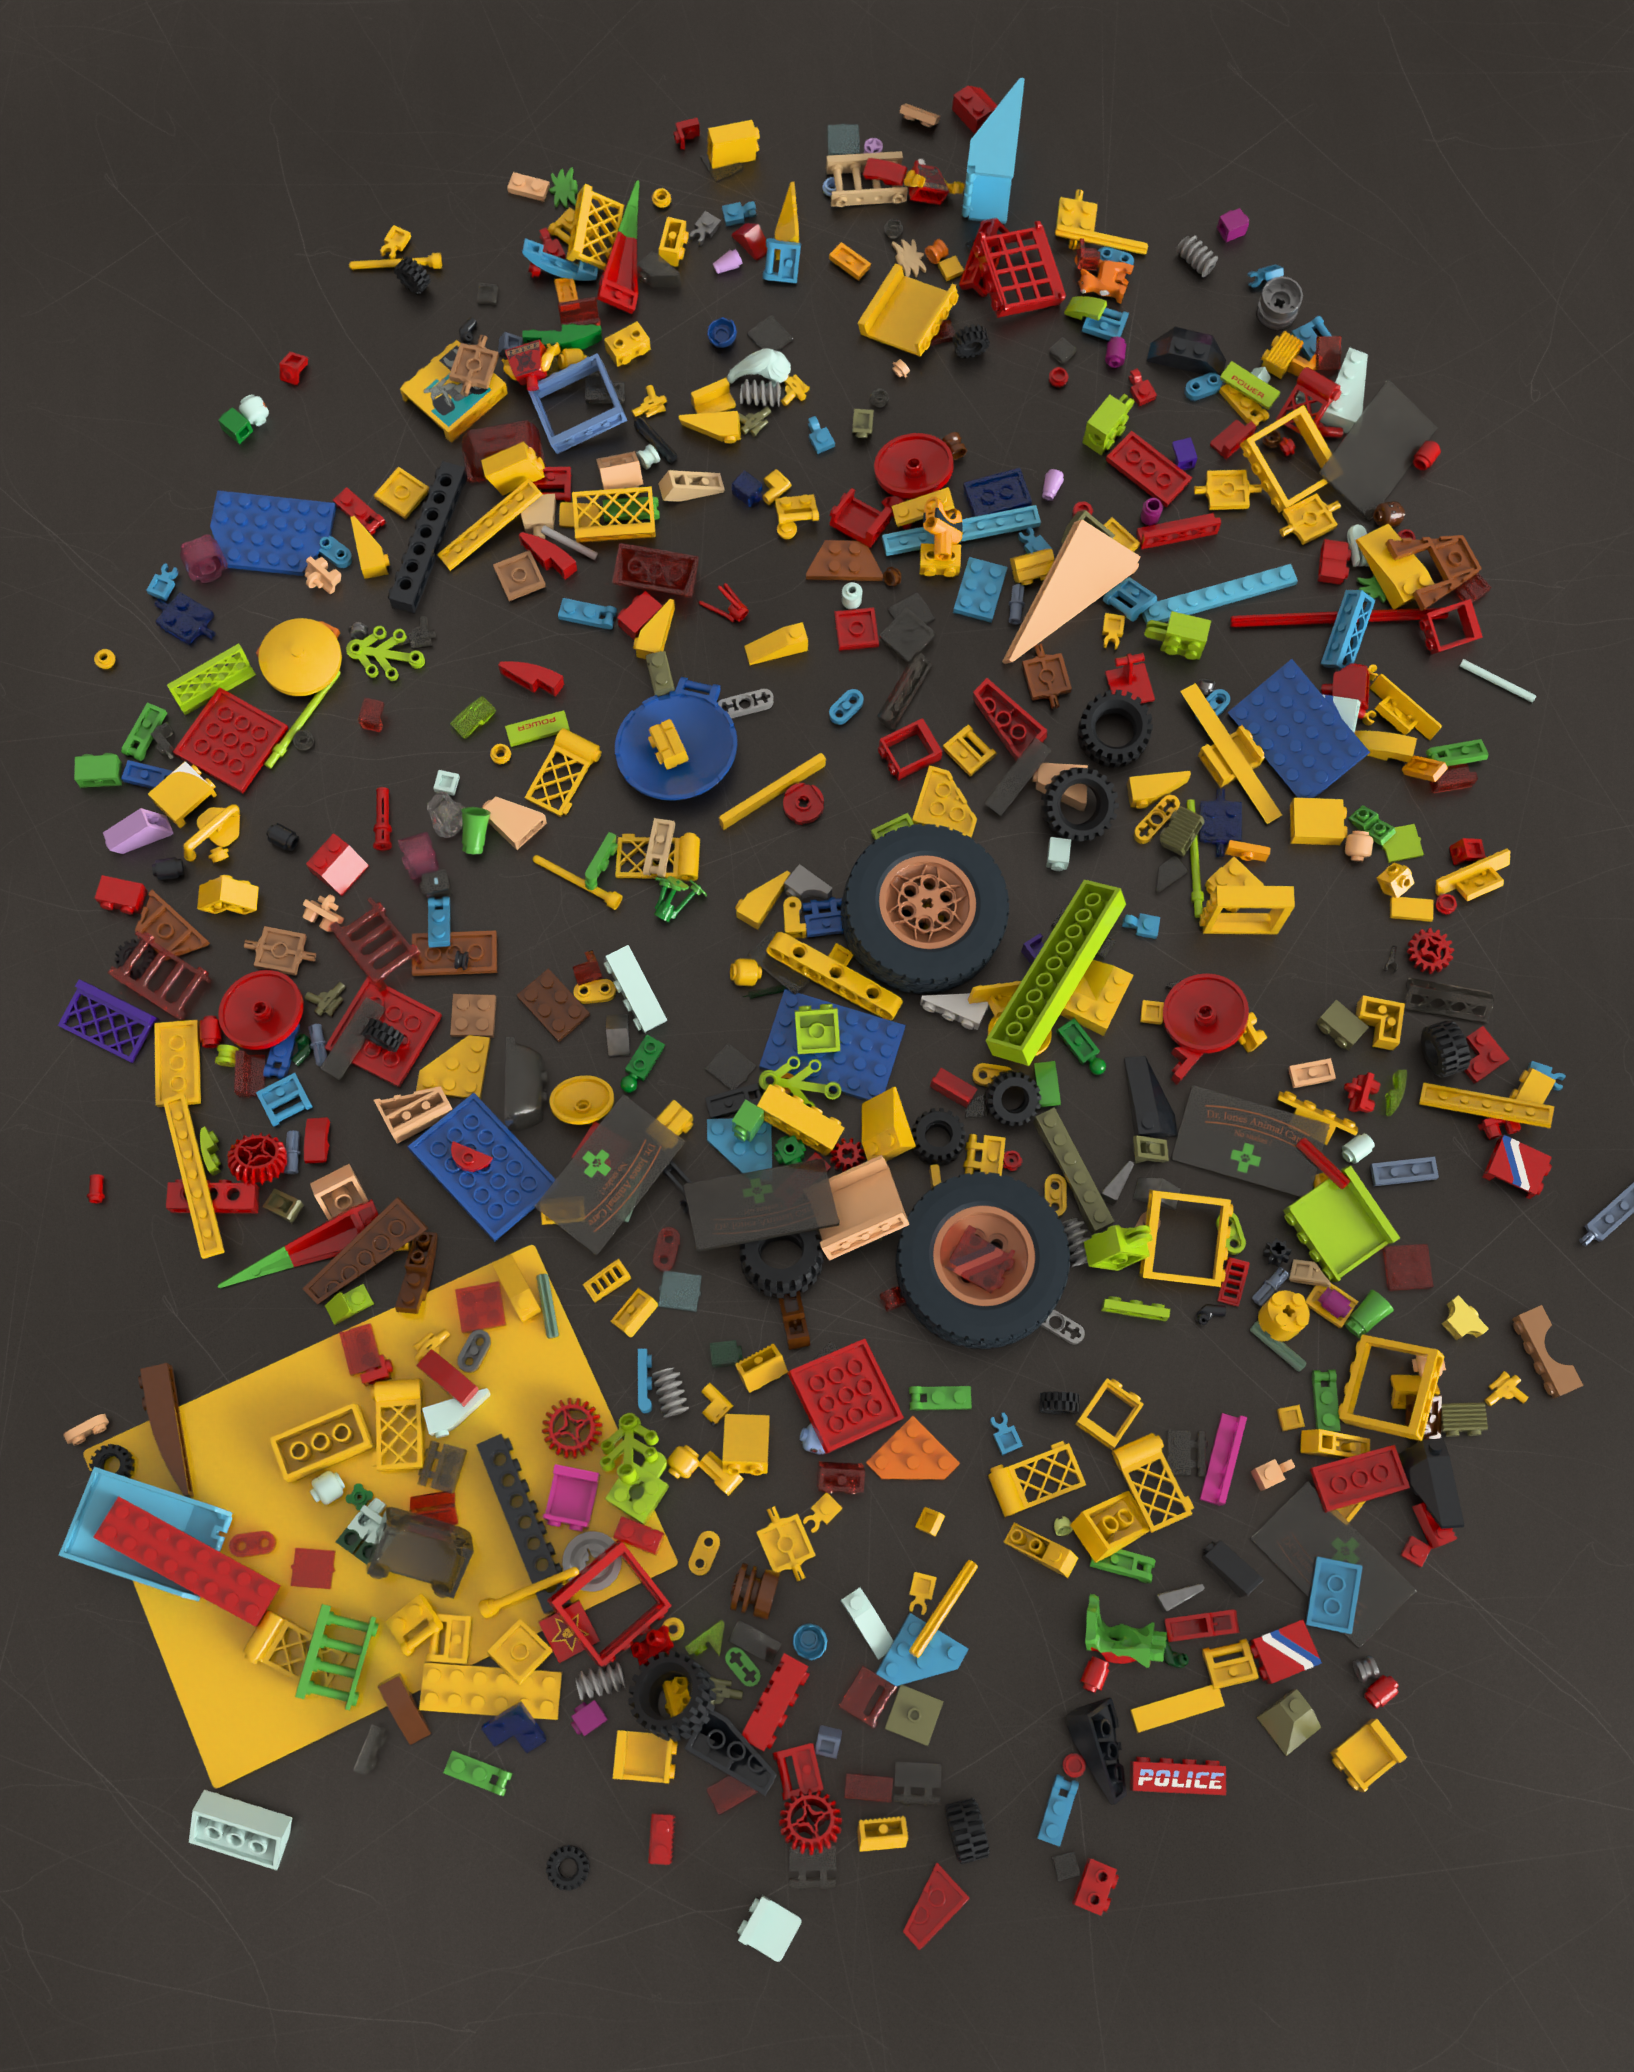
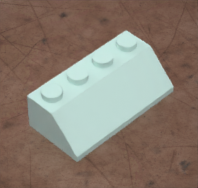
M204 1790L192 1811L189 1843L277 1870L290 1835L292 1817Z

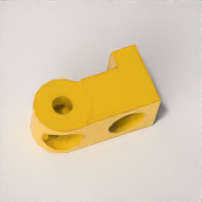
M788 897L783 905L785 934L793 938H806V923L800 924L799 917L802 911L801 901L797 897Z

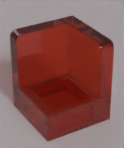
M1080 238L1077 247V269L1097 270L1100 251H1096L1095 248H1085L1084 238Z
M364 698L358 717L361 728L381 732L383 724L380 718L384 709V702Z
M593 950L585 952L587 962L573 967L574 976L579 986L602 978Z

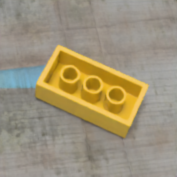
M769 1084L756 1105L764 1110V1121L789 1136L795 1135L797 1140L801 1139L803 1144L826 1157L834 1148L845 1128L841 1126L842 1123L833 1117L829 1119L822 1115L823 1112L817 1107L811 1106L810 1108L803 1104L804 1100L800 1097L786 1094V1090L781 1086Z
M356 1403L347 1405L269 1438L284 1480L289 1483L374 1448L360 1407Z

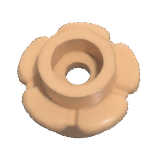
M900 359L896 363L893 362L894 368L892 370L899 378L901 376L906 378V374L910 371L907 365Z

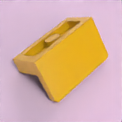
M727 378L691 392V403L697 414L726 412L736 407V403L730 394Z
M1391 1375L1390 1380L1393 1386L1392 1408L1406 1409V1395L1412 1394L1417 1396L1421 1377L1419 1375ZM1437 1385L1435 1393L1440 1395V1390Z

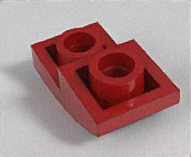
M868 158L863 176L865 179L883 180L885 185L902 186L907 167L887 160Z
M328 1117L307 1119L304 1138L305 1164L327 1161L329 1150L327 1137L330 1127Z

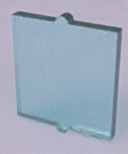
M844 123L841 125H828L829 156L860 154L859 125H845Z
M664 1271L662 1286L659 1287L661 1293L658 1306L696 1312L698 1298L701 1296L700 1285L702 1276Z

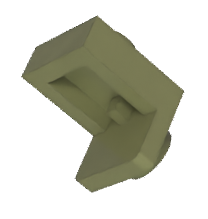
M854 409L852 433H855L856 437L867 438L868 435H872L874 410Z

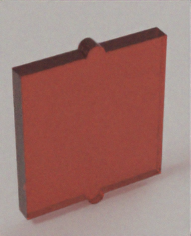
M1341 336L1316 337V370L1340 369L1342 354Z
M296 1548L294 1563L291 1565L293 1571L290 1586L331 1589L333 1573L336 1571L334 1568L336 1551Z

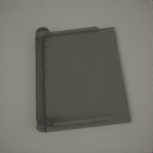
M773 930L754 949L750 950L747 956L750 959H755L761 968L796 995L811 979L772 958L766 952V948L777 933L776 930ZM794 954V956L801 958L800 955Z

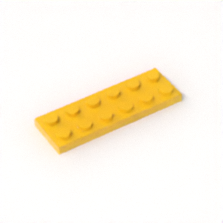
M424 1662L419 1710L558 1720L562 1672L534 1670L519 1685L501 1667Z

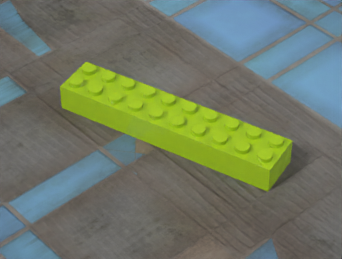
M1083 880L988 1035L986 1042L993 1056L1027 1066L1031 1064L1124 909L1126 902L1121 888Z

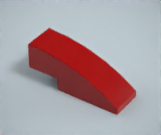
M524 532L519 534L521 545L527 551H531L533 558L546 571L553 567L565 580L577 571L576 561L557 545L532 534Z
M513 661L500 662L498 664L500 674L533 693L539 687L556 697L564 686L562 675L542 666Z
M432 1349L416 1365L463 1407L479 1391L475 1384Z
M1236 1610L1165 1619L1168 1642L1240 1633Z

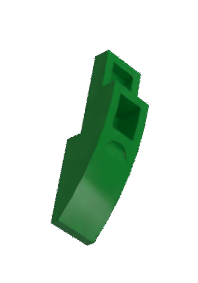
M594 324L562 325V331L523 330L522 338L524 344L540 340L546 349L548 343L553 346L558 342L562 353L563 349L579 348L583 350L602 341L601 326Z

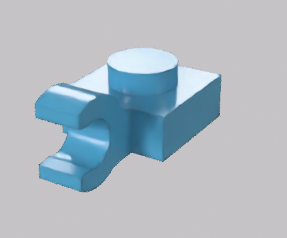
M753 201L746 203L743 207H741V202L722 206L726 226L745 223V217L757 215L755 202Z
M1274 264L1260 268L1258 271L1249 272V277L1255 276V281L1249 283V286L1254 288L1259 286L1262 280L1268 282L1275 277L1284 276L1283 267Z
M816 416L809 418L808 427L812 432L809 434V440L816 453L819 454L835 447V442L827 427L821 429Z
M1142 913L1139 914L1138 918L1132 915H1125L1122 927L1136 929L1135 935L1156 939L1160 917Z

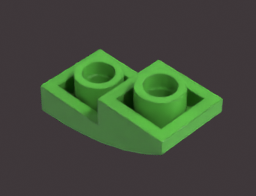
M1363 805L1349 817V821L1357 829L1369 832V836L1373 838V841L1381 846L1396 833L1395 827L1380 820L1378 813Z
M1055 1061L1034 1063L1036 1084L1040 1089L1039 1094L1042 1099L1039 1100L1040 1107L1061 1105Z

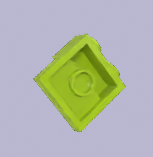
M821 1004L820 1009H811V1005L798 1006L799 1010H794L798 1054L840 1051L837 1007L833 1008L832 1004Z

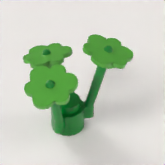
M668 876L667 879L656 877V881L660 882L659 885L662 886L658 903L655 906L656 911L654 915L669 922L671 918H676L679 911L695 894L700 895L702 893L704 896H707V894L701 889L700 885H697L690 879L692 891L673 910L675 906L670 904L676 890H686L689 886L683 883L682 880L672 876ZM672 888L667 900L663 901L666 889Z

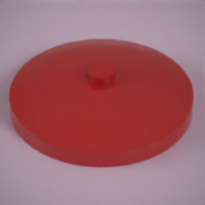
M923 433L905 434L892 439L880 449L874 462L875 476L879 485L886 492L901 498H918L938 491L949 481L954 467L952 452L947 444L935 436Z
M260 970L249 973L232 984L224 994L218 1013L221 1029L234 1044L245 1049L261 1050L275 1046L285 1040L298 1026L303 1013V997L294 981L281 972Z
M1197 974L1183 979L1170 990L1163 1006V1020L1169 1036L1181 1047L1197 1053H1214L1230 1047L1240 1039L1248 1024L1249 1007L1243 991L1230 979L1216 974Z

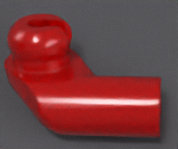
M1318 423V426H1320L1318 430L1322 437H1342L1343 428L1324 427L1323 423Z

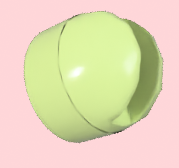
M1062 1516L1063 1519L1056 1518L1054 1521V1530L1058 1536H1065L1073 1531L1070 1526V1520L1065 1516Z

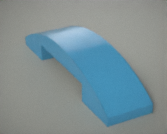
M525 238L522 250L523 255L542 270L566 279L580 281L596 280L598 267L583 261H579V264L545 253L543 252L544 245Z

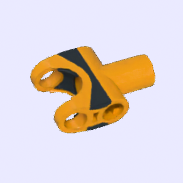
M931 497L924 507L923 527L934 535V559L948 561L952 556V544L957 545L962 539V515L956 508L945 513L941 499ZM936 502L934 508L931 509L932 504ZM955 513V517L950 519L951 515Z

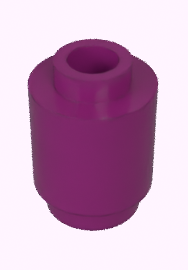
M1112 337L1107 343L1105 362L1110 367L1117 368L1125 362L1126 343L1123 338Z
M1150 498L1144 502L1140 514L1141 521L1144 524L1151 526L1159 522L1163 510L1159 499Z
M1329 1287L1317 1300L1321 1303V1307L1337 1319L1340 1316L1344 1318L1352 1309L1349 1306L1351 1301L1337 1290H1332Z

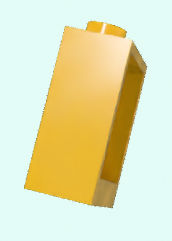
M1107 1378L1075 1425L1112 1450L1144 1404L1140 1402L1141 1398L1138 1395L1123 1390L1121 1383L1115 1379L1109 1380ZM1105 1390H1108L1133 1408L1115 1436H1112L1087 1418Z

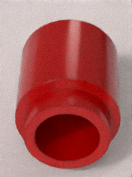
M1425 441L1414 455V466L1422 471L1430 468L1441 453L1439 445L1435 441Z
M205 1016L204 1019L199 1021L200 1042L204 1048H217L222 1041L219 1019L216 1016Z
M1092 1656L1091 1661L1087 1662L1080 1680L1084 1684L1082 1688L1092 1693H1096V1690L1101 1691L1109 1673V1663Z
M1382 1675L1366 1689L1367 1692L1364 1694V1697L1375 1709L1379 1706L1383 1707L1399 1693L1397 1690L1399 1685L1391 1676L1386 1677Z

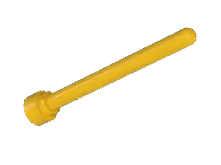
M432 253V255L423 258H412L413 261L416 260L417 264L422 266L429 265L433 269H442L441 253ZM402 259L351 261L349 267L351 269L396 267Z
M539 855L533 856L534 863L604 899L608 907L616 910L620 905L623 897L621 894L615 891L607 892L599 887L594 890H588L585 887L584 879Z
M572 1567L499 1599H484L479 1602L480 1612L484 1618L492 1617L503 1606L577 1576L579 1569Z

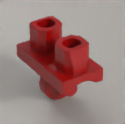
M1368 1072L1366 1075H1358L1357 1078H1353L1352 1083H1345L1344 1090L1349 1092L1347 1098L1351 1099L1349 1111L1368 1113L1374 1110L1375 1102L1368 1099L1369 1093L1372 1095L1377 1094L1381 1085L1374 1080L1375 1074Z
M1497 1118L1485 1119L1483 1123L1478 1124L1479 1130H1484L1489 1140L1502 1135L1499 1128L1501 1125H1505L1508 1135L1521 1130L1520 1123Z
M663 1625L658 1630L652 1629L647 1633L645 1640L641 1643L636 1641L631 1645L632 1655L638 1658L640 1666L642 1663L648 1666L650 1664L648 1658L654 1656L658 1659V1653L660 1652L670 1654L669 1650L674 1647V1644L669 1637L668 1626Z

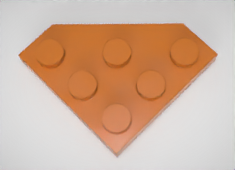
M912 1416L866 1464L881 1480H945L960 1465V1462Z

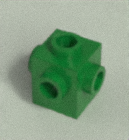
M787 1135L777 1141L778 1143L775 1144L776 1152H774V1156L779 1164L782 1163L785 1169L800 1165L804 1160V1152L806 1151L802 1140L797 1141L795 1135L791 1137ZM793 1147L794 1150L792 1152L786 1151L787 1149Z

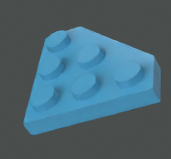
M733 1118L707 1119V1142L712 1147L716 1148L749 1181L760 1179V1182H773L772 1133L769 1123L764 1121L751 1142L747 1140L743 1142L734 1136L732 1131Z
M909 1613L875 1674L894 1686L957 1670L969 1649L937 1630L919 1658L913 1656L909 1649L926 1625V1622Z

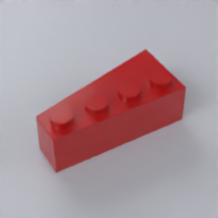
M988 678L973 692V701L1020 767L1047 738V729Z
M785 1653L742 1732V1735L750 1744L762 1751H765L766 1747L771 1749L777 1738L773 1735L777 1726L782 1728L788 1715L784 1714L788 1705L793 1707L799 1694L795 1693L799 1684L804 1686L810 1675L806 1672L808 1669L807 1665Z

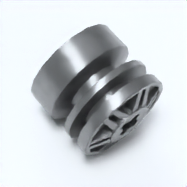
M1284 276L1275 277L1267 282L1257 306V316L1263 325L1270 329L1280 330L1287 328L1293 323L1303 298L1302 288L1293 279Z

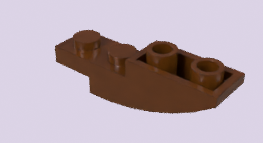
M423 1232L413 1239L405 1263L406 1274L395 1305L396 1312L418 1314L421 1302L426 1300L436 1254L437 1233Z

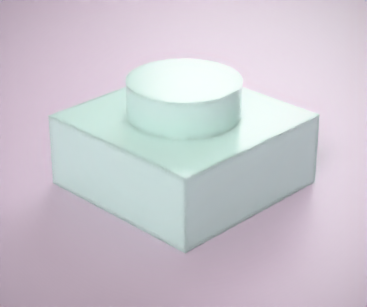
M439 770L433 788L434 792L454 796L460 778L459 774Z

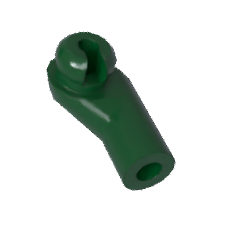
M299 1034L295 1039L298 1043V1052L291 1060L297 1066L312 1051L310 1048L311 1040L305 1034Z
M1166 1640V1648H1164L1165 1663L1176 1668H1184L1189 1662L1188 1656L1185 1653L1180 1654L1172 1651L1168 1640Z

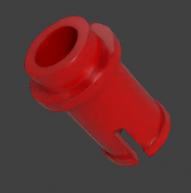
M98 1174L90 1175L87 1198L90 1203H101L102 1199L105 1198L103 1194L104 1176Z

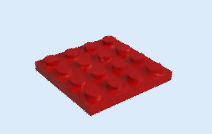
M219 687L173 753L175 756L191 765H195L198 769L243 794L273 752L274 746L281 741L289 728L281 721Z
M367 976L324 1048L334 1055L400 1088L440 1021L442 1014ZM370 1018L380 1020L382 1023L394 1027V1029L403 1034L404 1039L397 1052L385 1050L362 1035Z
M862 1339L792 1369L787 1373L826 1454L904 1418L866 1339Z

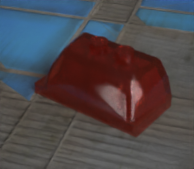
M519 421L467 431L463 436L461 446L468 482L488 480L485 477L481 460L521 442H525L529 448L532 447L536 456L542 459L546 467L540 434L536 426L529 421Z
M619 543L612 583L692 598L699 556Z

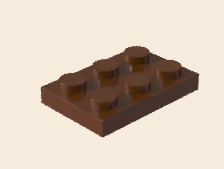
M549 968L516 995L557 1042H560L590 1016L588 1010Z

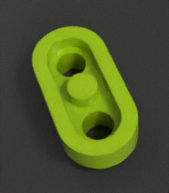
M1233 1213L1232 1217H1229L1231 1232L1229 1239H1226L1225 1247L1228 1248L1229 1254L1236 1255L1243 1251L1246 1240L1239 1219ZM1220 1215L1218 1216V1218H1217V1220H1216L1217 1230H1218V1227H1219ZM1230 1241H1235L1237 1247H1232Z

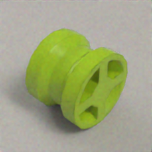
M218 1045L217 1051L219 1053L215 1058V1063L225 1067H235L237 1065L235 1058L239 1053V1048L231 1045Z

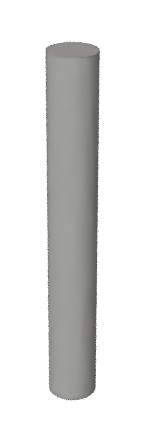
M545 525L541 530V533L593 560L598 555L597 552Z

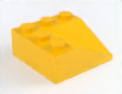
M1092 960L1060 1015L1069 1020L1075 1018L1081 1026L1104 1036L1132 980L1133 974L1116 966Z

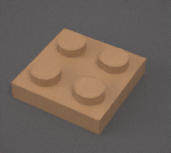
M530 550L493 564L508 601L546 587Z
M453 994L451 1037H467L472 1035L494 1038L496 995Z

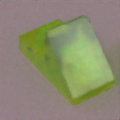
M720 1620L685 1646L690 1656L693 1653L696 1656L707 1649L705 1644L710 1642L720 1657L725 1628L723 1620Z

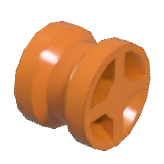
M940 239L935 240L932 246L929 245L925 248V254L933 264H937L941 258L949 255L947 246Z

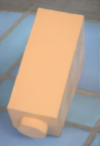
M1038 762L1037 770H1033L1032 782H1036V790L1046 794L1047 790L1044 788L1047 784H1051V778L1054 775H1059L1061 771L1069 770L1070 768H1088V765ZM1081 783L1070 786L1062 795L1061 802L1079 811H1084L1087 804V786Z
M499 797L488 800L482 806L483 809L491 812L488 823L516 850L547 824L543 813Z

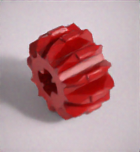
M842 1138L841 1145L836 1142L835 1149H832L830 1155L834 1156L830 1159V1163H837L834 1167L835 1170H839L842 1167L843 1173L847 1169L856 1167L866 1161V1158L861 1156L865 1154L864 1149H859L861 1142H857L854 1145L853 1138L849 1139V1143H846V1140ZM844 1153L847 1155L851 1153V1159L849 1157L844 1159Z

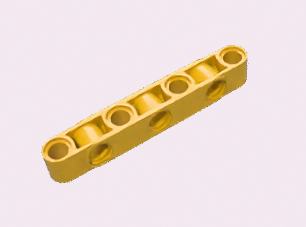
M777 932L766 948V952L772 958L883 1019L892 1021L903 1003L902 999L891 991L783 932ZM794 954L800 955L801 958L794 956ZM831 974L836 975L838 978L832 977ZM867 995H873L875 998H870Z

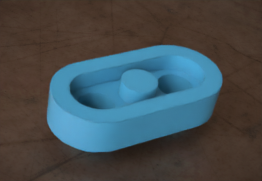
M1102 247L1097 251V259L1134 264L1133 256L1127 252L1110 247Z
M1208 373L1188 381L1184 393L1190 400H1199L1219 392L1223 381L1220 380V375Z
M332 536L321 538L320 555L338 568H346L352 563L353 557L347 547ZM327 541L329 545L324 546L322 543Z
M856 689L846 691L831 706L829 710L830 720L837 725L846 723L862 707V693ZM855 700L856 703L852 704L850 703V701ZM840 713L843 716L837 717L836 714Z
M1223 689L1213 691L1206 698L1217 716L1230 703V695ZM1216 700H1220L1222 704H1218Z

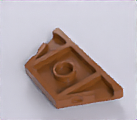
M825 540L806 573V579L883 581V574L868 546L859 541Z
M153 890L149 892V900L146 907L142 910L141 920L138 921L135 932L161 957L169 960L210 944Z

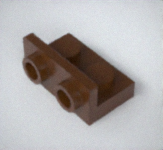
M1412 1394L1406 1395L1405 1426L1408 1427L1417 1397ZM1434 1394L1422 1440L1441 1438L1442 1395Z

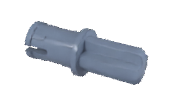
M1020 584L1013 585L1011 601H1009V623L1020 624L1022 621V608L1025 606V603L1023 602L1024 586Z
M313 1024L308 1027L311 1037L310 1048L314 1050L316 1065L325 1066L328 1064V1057L324 1048L327 1041L324 1040L322 1025Z
M294 1130L287 1132V1164L284 1170L286 1174H298L299 1155H301V1151H299L300 1133Z
M1279 1267L1268 1280L1263 1282L1264 1285L1252 1297L1257 1305L1262 1306L1273 1293L1278 1292V1288L1290 1277L1286 1270L1283 1273L1284 1269Z

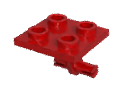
M1130 653L1126 654V657L1115 658L1116 667L1123 665L1124 667L1105 671L1111 694H1115L1116 690H1122L1121 695L1126 696L1128 691L1133 693L1131 696L1133 700L1137 696L1142 699L1140 704L1155 701L1145 663L1133 665V663L1145 661L1143 653L1135 655Z

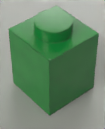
M233 407L224 412L218 420L222 430L238 444L253 432L249 420Z

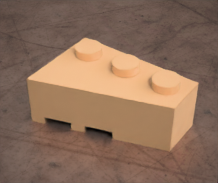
M441 1086L415 1091L414 1094L395 1095L394 1098L374 1100L397 1144L436 1124L453 1110Z

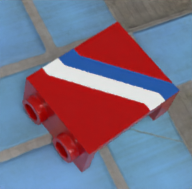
M1503 1135L1497 1140L1482 1177L1489 1181L1494 1177L1528 1192L1526 1198L1531 1199L1536 1194L1539 1195L1544 1187V1184L1541 1182L1543 1177L1547 1176L1551 1170L1552 1165L1549 1163L1552 1157Z
M1298 1620L1288 1626L1249 1640L1253 1659L1257 1658L1260 1665L1258 1668L1259 1675L1267 1684H1273L1322 1664L1304 1620Z

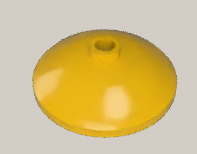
M576 1076L561 1082L555 1087L550 1095V1108L552 1113L563 1122L575 1125L589 1124L601 1119L611 1110L614 1104V1093L611 1086L601 1078Z

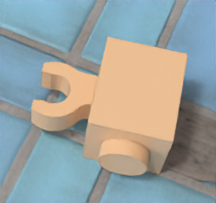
M1274 1459L1250 1472L1260 1491H1263L1286 1480L1283 1473L1295 1468L1292 1459L1280 1465Z

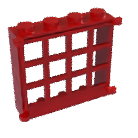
M1035 221V227L988 237H985L984 232L978 233L979 239L974 246V255L980 263V273L984 276L986 291L990 294L992 309L996 312L997 318L1060 305L1066 297L1043 225H1041L1040 221ZM1034 238V245L1023 246V240ZM1013 242L1018 243L1019 248L1007 250L1005 245ZM1001 245L1002 251L990 253L988 247ZM1037 249L1041 261L1029 263L1025 251ZM1021 252L1024 265L1013 267L1009 254ZM1004 256L1008 268L996 270L992 258ZM1043 266L1047 278L1035 280L1031 268ZM1026 269L1030 282L1018 284L1015 271ZM1010 273L1014 285L1001 287L998 275ZM1049 283L1052 295L1040 297L1037 285ZM1032 286L1036 299L1024 301L1020 288ZM1016 290L1019 302L1007 304L1003 292Z

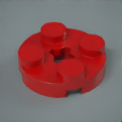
M797 783L786 791L783 799V809L787 817L796 824L811 823L817 820L823 812L824 797L816 786ZM799 800L808 801L807 807H800Z

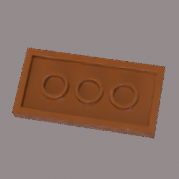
M496 930L450 932V946L429 948L428 933L412 934L413 976L497 973ZM457 950H460L461 953L469 952L466 970H463L461 967L458 969L454 968Z

